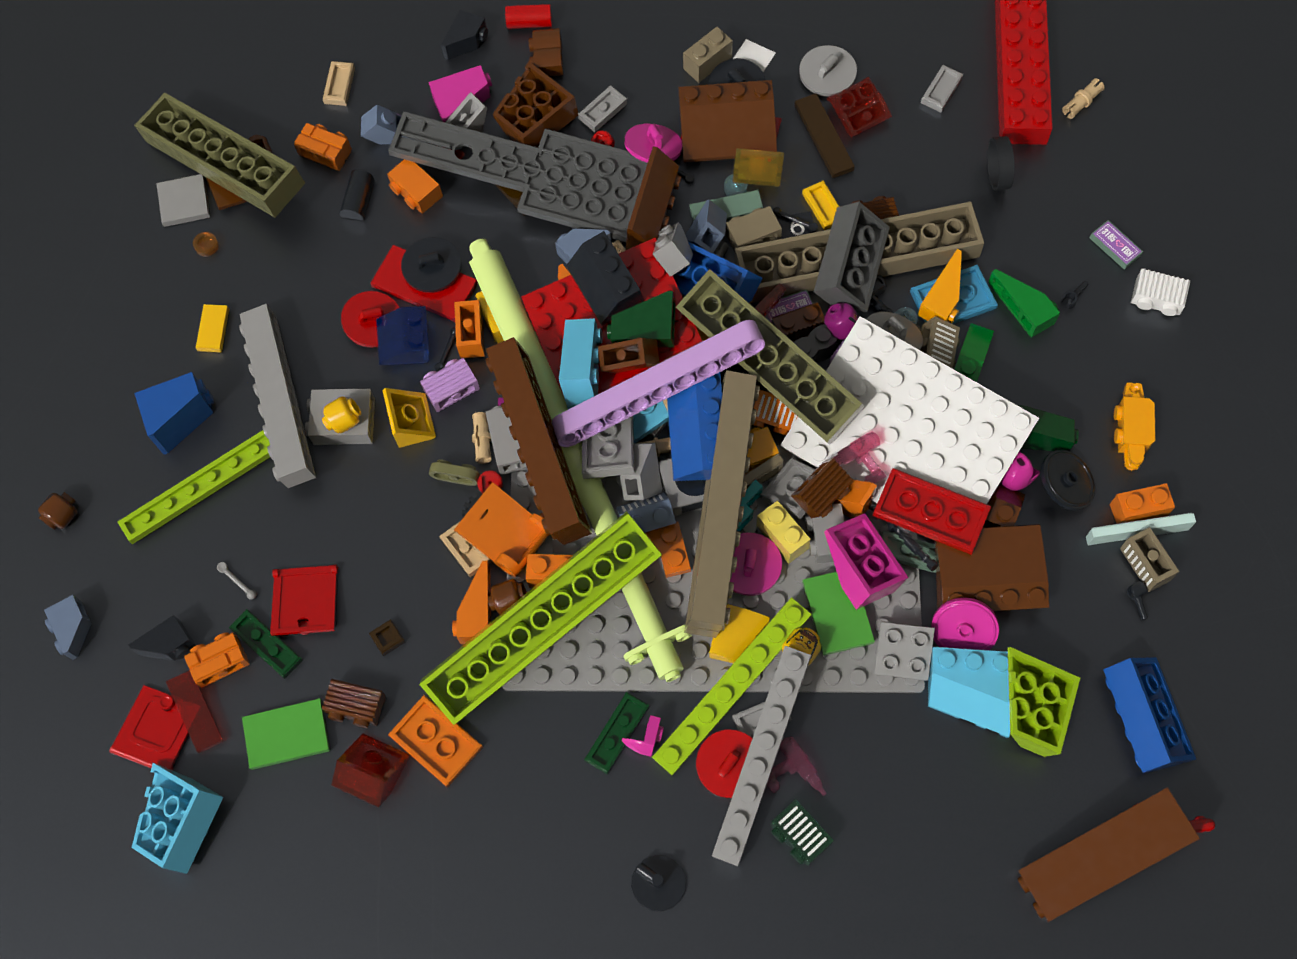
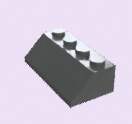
M855 202L837 207L814 293L831 305L849 303L854 310L867 312L889 226L862 203Z

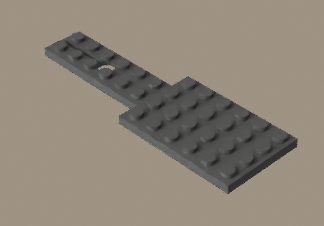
M404 111L388 150L390 156L521 191L523 193L517 207L518 213L576 229L608 230L611 238L624 242L627 239V228L647 167V162L635 158L628 151L548 129L544 130L539 147L536 148ZM463 146H467L472 149L473 155L467 160H461L455 156V151Z

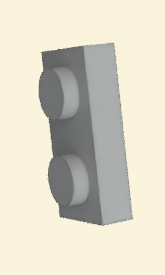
M610 85L578 114L579 120L596 132L627 105V98Z

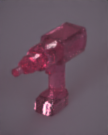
M873 431L853 441L850 445L838 451V455L833 457L839 465L848 464L853 460H856L858 465L864 463L871 473L865 477V482L876 484L886 478L884 471L880 469L869 454L870 451L880 446V439Z
M793 736L784 738L779 749L786 757V760L772 768L767 783L768 788L773 794L780 789V783L776 778L787 771L791 775L797 771L814 789L819 790L822 796L826 795L827 793L822 787L823 784L816 775L817 771L809 761L808 756Z

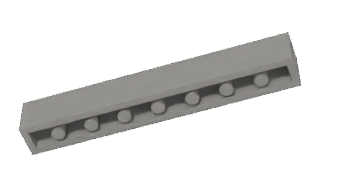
M264 304L241 313L240 319L242 324L239 325V329L246 340L244 350L251 361L248 367L255 379V384H253L254 392L260 400L258 410L265 421L263 431L267 439H269L270 446L267 449L275 464V467L272 468L273 474L278 482L281 481L287 488L314 479L316 475L277 317L270 307Z
M787 646L784 647L712 857L736 866L740 864L811 658L810 654Z

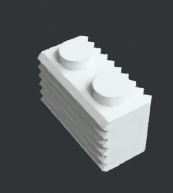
M1145 268L1141 269L1135 281L1131 303L1136 304L1137 307L1143 310L1151 308L1160 310L1167 316L1180 315L1186 304L1190 280L1165 275L1164 273L1161 274L1160 272L1156 273Z

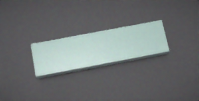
M1194 513L1094 527L1087 534L1086 540L1088 545L1127 540L1149 527L1155 535L1187 531L1196 523Z

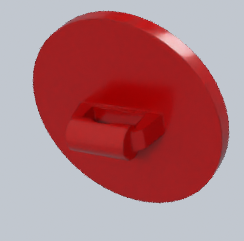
M365 291L354 295L346 302L341 313V323L345 334L356 344L365 347H380L390 343L399 334L402 327V312L399 305L390 296L377 291Z
M722 730L712 734L702 743L696 759L697 773L703 785L713 794L732 798L753 739L746 733L738 730Z

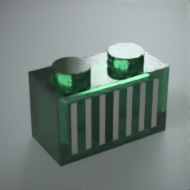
M796 799L771 821L770 826L773 828L771 833L781 844L785 841L792 849L790 854L800 865L804 862L807 866H810L834 842Z

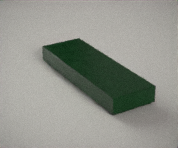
M248 609L229 627L284 679L303 661L277 635L271 636L270 629Z
M626 692L585 757V762L608 775L626 746L622 742V738H631L649 709V705Z

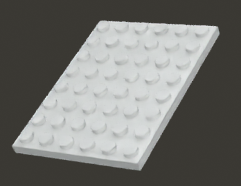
M860 316L826 372L864 405V408L830 445L797 417L780 446L816 468L825 460L835 459L853 480L871 482L877 485L872 500L876 504L892 468L987 504L1039 418Z

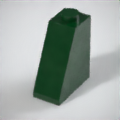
M673 291L664 292L612 315L611 324L607 325L608 340H611L613 344L637 338H649L657 340L658 348L674 347L676 299Z
M1018 405L1039 418L1021 449L1043 451L1066 450L1070 452L1073 445L1077 444L1079 431L1075 429L1074 419Z

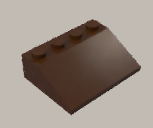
M772 80L679 87L684 162L777 156Z
M1040 524L983 527L972 555L935 541L936 562L939 564L936 568L938 608L947 601L956 598L976 599L989 606L993 611L1049 608L1048 575Z

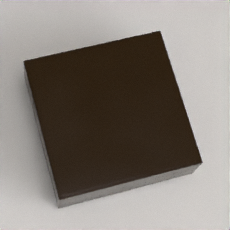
M391 619L369 633L383 656L405 643V640Z

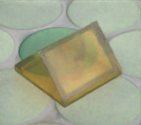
M736 148L733 182L780 187L784 153Z

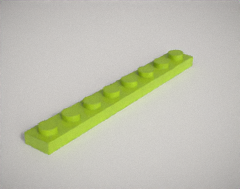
M263 430L119 520L118 524L129 542L133 545L270 458L267 449L270 446L269 439H267Z
M791 597L652 758L673 776L782 650L783 643L796 628H801L812 614Z

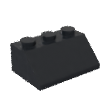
M605 231L582 243L566 265L601 325L611 321L612 315L645 301L640 288Z

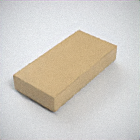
M331 61L323 95L324 104L347 106L355 70L354 63Z

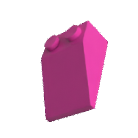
M865 513L825 530L824 533L841 587L856 610L894 593L909 578Z

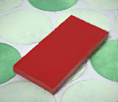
M393 245L372 279L371 286L455 322L454 302L468 301L478 284L477 279L460 273L456 281L442 291L434 293L418 291L406 282L402 273L401 262L406 250Z
M892 468L873 516L972 555L991 506Z

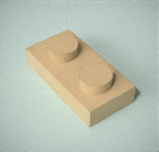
M458 522L439 537L468 576L472 577L476 574L482 561H488L489 564L491 562L489 558L454 531V528L459 524Z

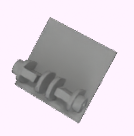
M881 622L878 631L879 642L875 674L928 680L935 628Z

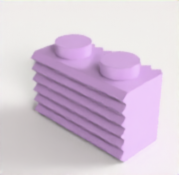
M464 358L449 361L445 368L437 372L431 371L427 373L423 380L420 381L436 412L444 410L445 407L453 405L458 400L480 389L476 377Z

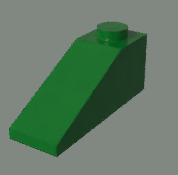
M997 269L992 271L988 281L989 285L1031 338L1056 323L1060 314L1058 306L1046 294Z
M971 323L954 370L977 382L994 330Z

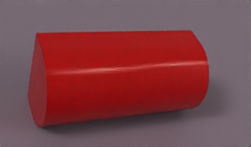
M549 4L505 7L507 29L552 27V12Z

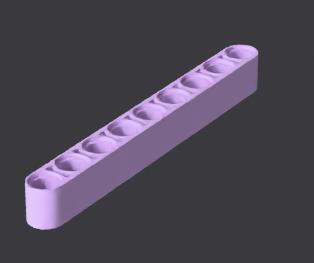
M753 320L742 321L558 414L551 422L558 444L561 447H571L759 353L764 348L765 341L756 322Z

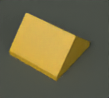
M390 388L383 389L392 434L399 448L428 441L436 437L426 393Z

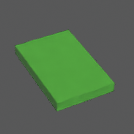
M837 572L802 580L815 630L820 638L823 656L874 644L875 641L865 606L857 610L855 609L841 587Z
M319 698L242 717L249 768L255 770L329 752L330 745L324 711L322 710V700Z

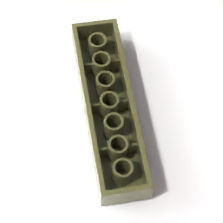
M164 93L134 125L150 145L273 217H276L305 184V181L294 165L167 93Z
M709 269L676 306L683 315L709 338L742 321H755L765 341V346L759 353L738 364L749 374L757 376L756 380L829 445L864 408V405L712 270Z

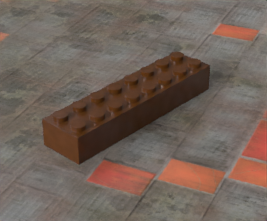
M514 337L487 348L486 351L489 358L486 359V364L490 372L495 374L496 380L493 381L498 395L503 397L504 403L501 404L505 416L507 418L510 417L512 426H509V430L515 441L518 440L520 448L517 449V453L523 464L526 463L528 472H525V476L530 487L534 486L536 495L533 496L537 509L543 512L544 519L541 522L545 532L551 534L554 540L557 539L563 545L592 534L562 447L558 444L551 423L552 420L528 353Z

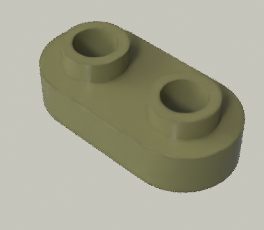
M437 460V462L431 463L429 475L437 480L469 486L477 485L480 473L476 471V467L472 465L462 464L457 466L452 465L451 462L446 460Z

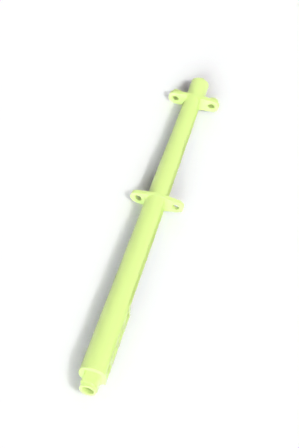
M486 239L475 240L469 246L473 257L469 261L503 340L514 337L528 353L552 420L558 414L568 410L564 396L546 359L537 334L500 251L492 250ZM581 441L571 447H562L581 503L596 535H598L618 518L601 481L604 477L583 479ZM639 573L621 589L646 643L630 650L623 657L630 665H635L645 659L644 655L648 654L659 679L671 682L681 676L680 672L684 669L672 642L675 640L677 642L685 641L692 634L684 633L685 625L667 632L642 573Z

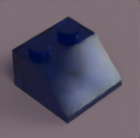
M426 306L400 307L376 319L379 365L428 363L429 342Z

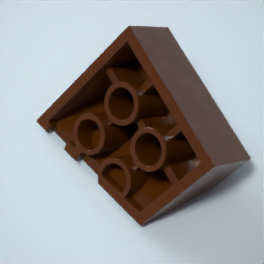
M529 61L525 66V72L521 77L518 76L514 82V88L505 95L494 111L493 117L510 141L538 148L545 129L559 132L576 118L579 113L575 96Z

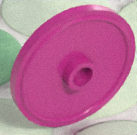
M658 124L636 125L627 131L624 141L627 151L632 156L647 163L653 146L658 147L673 161L680 156L683 147L681 138L673 130Z
M741 533L739 545L735 547L733 555L737 557L736 570L734 573L732 572L730 582H734L733 592L746 596L765 593L776 584L782 570L780 551L769 538L761 534Z
M956 598L947 601L937 609L932 619L931 627L935 628L934 641L939 647L989 651L996 643L999 635V623L993 610L983 602L972 598Z

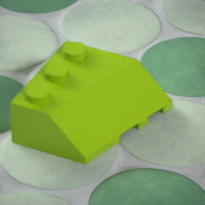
M1008 647L1010 735L1020 747L1043 757L1059 755L1062 751L1080 677L1012 647Z

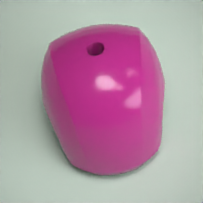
M1019 451L1000 483L1010 490H1021L1030 485L1039 476L1040 471L1033 468L1030 460Z

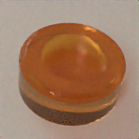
M210 232L199 233L193 240L194 249L200 256L204 257L213 255L219 246L216 237Z

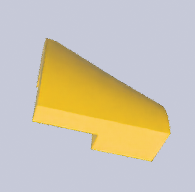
M727 604L726 608H730L729 622L725 624L724 631L720 630L717 637L712 639L709 658L734 663L762 629L768 625L770 617Z

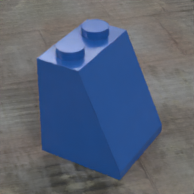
M192 372L134 393L147 436L163 454L169 453L213 414L211 404L214 403L212 394L209 389L206 390L202 379L197 380Z

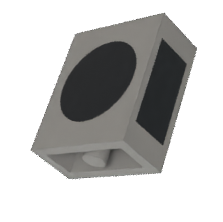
M672 459L658 462L661 483L664 492L670 500L674 516L702 509L706 480L673 481Z

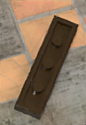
M815 93L796 100L795 107L832 178L854 171L855 166L817 94Z

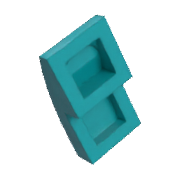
M757 480L753 481L746 490L745 497H742L740 506L744 507L743 518L739 522L736 531L741 532L753 519L754 510L750 507L761 496L760 494L763 490V486Z

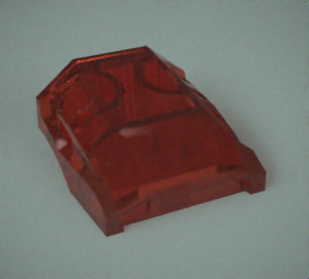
M869 77L852 85L847 90L844 89L839 94L836 93L827 98V101L832 104L851 138L892 117L882 95L875 88Z

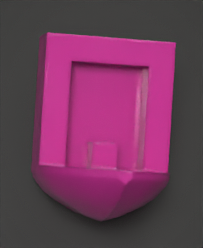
M650 715L643 741L622 738V742L635 752L651 757L655 741H661L664 729L663 726H659L661 718Z

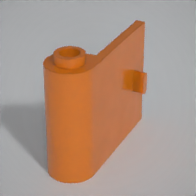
M493 482L454 528L455 532L514 578L527 564V554H535L550 535L545 532L541 522L544 519L543 513L539 515L531 514Z

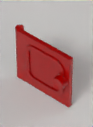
M337 564L273 569L271 636L307 635L309 633L335 631ZM301 619H307V620H309V621L304 620V621H301L300 623L298 622V621H300Z
M143 685L110 748V753L152 768V764L156 763L173 770V765L202 707Z

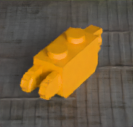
M1126 383L1123 398L1114 409V420H1118V428L1115 429L1114 442L1118 444V453H1124V467L1132 472L1139 468L1140 464L1144 461L1145 453L1155 442V403L1150 398H1144L1142 384Z

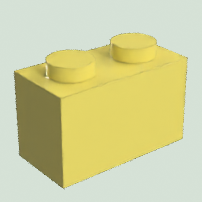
M778 500L757 515L756 526L765 537L769 538L777 546L780 554L788 564L809 549L811 539Z

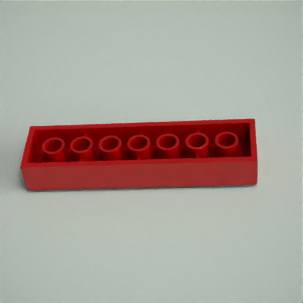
M995 0L999 137L1008 136L1011 144L1047 145L1052 132L1046 0Z

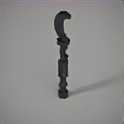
M870 505L868 507L869 510L874 512L876 505ZM887 522L888 530L891 533L895 532L898 534L899 538L904 541V544L927 564L926 566L930 571H934L939 566L900 526Z

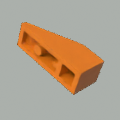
M488 561L481 562L457 610V620L452 622L453 636H457L460 644H465L491 623V608L488 602V596L491 595V568Z

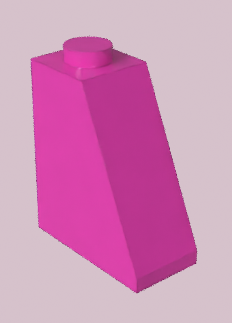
M481 65L428 82L442 122L448 120L470 92L482 103L491 97L489 87L492 86L489 74H484Z

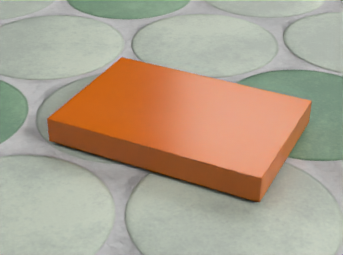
M425 695L388 734L389 737L447 788L483 748L457 723L453 725L440 708Z

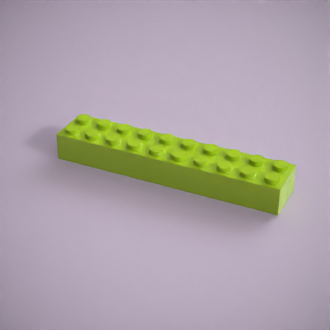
M626 511L423 677L419 685L450 722L455 725L662 555L661 552Z

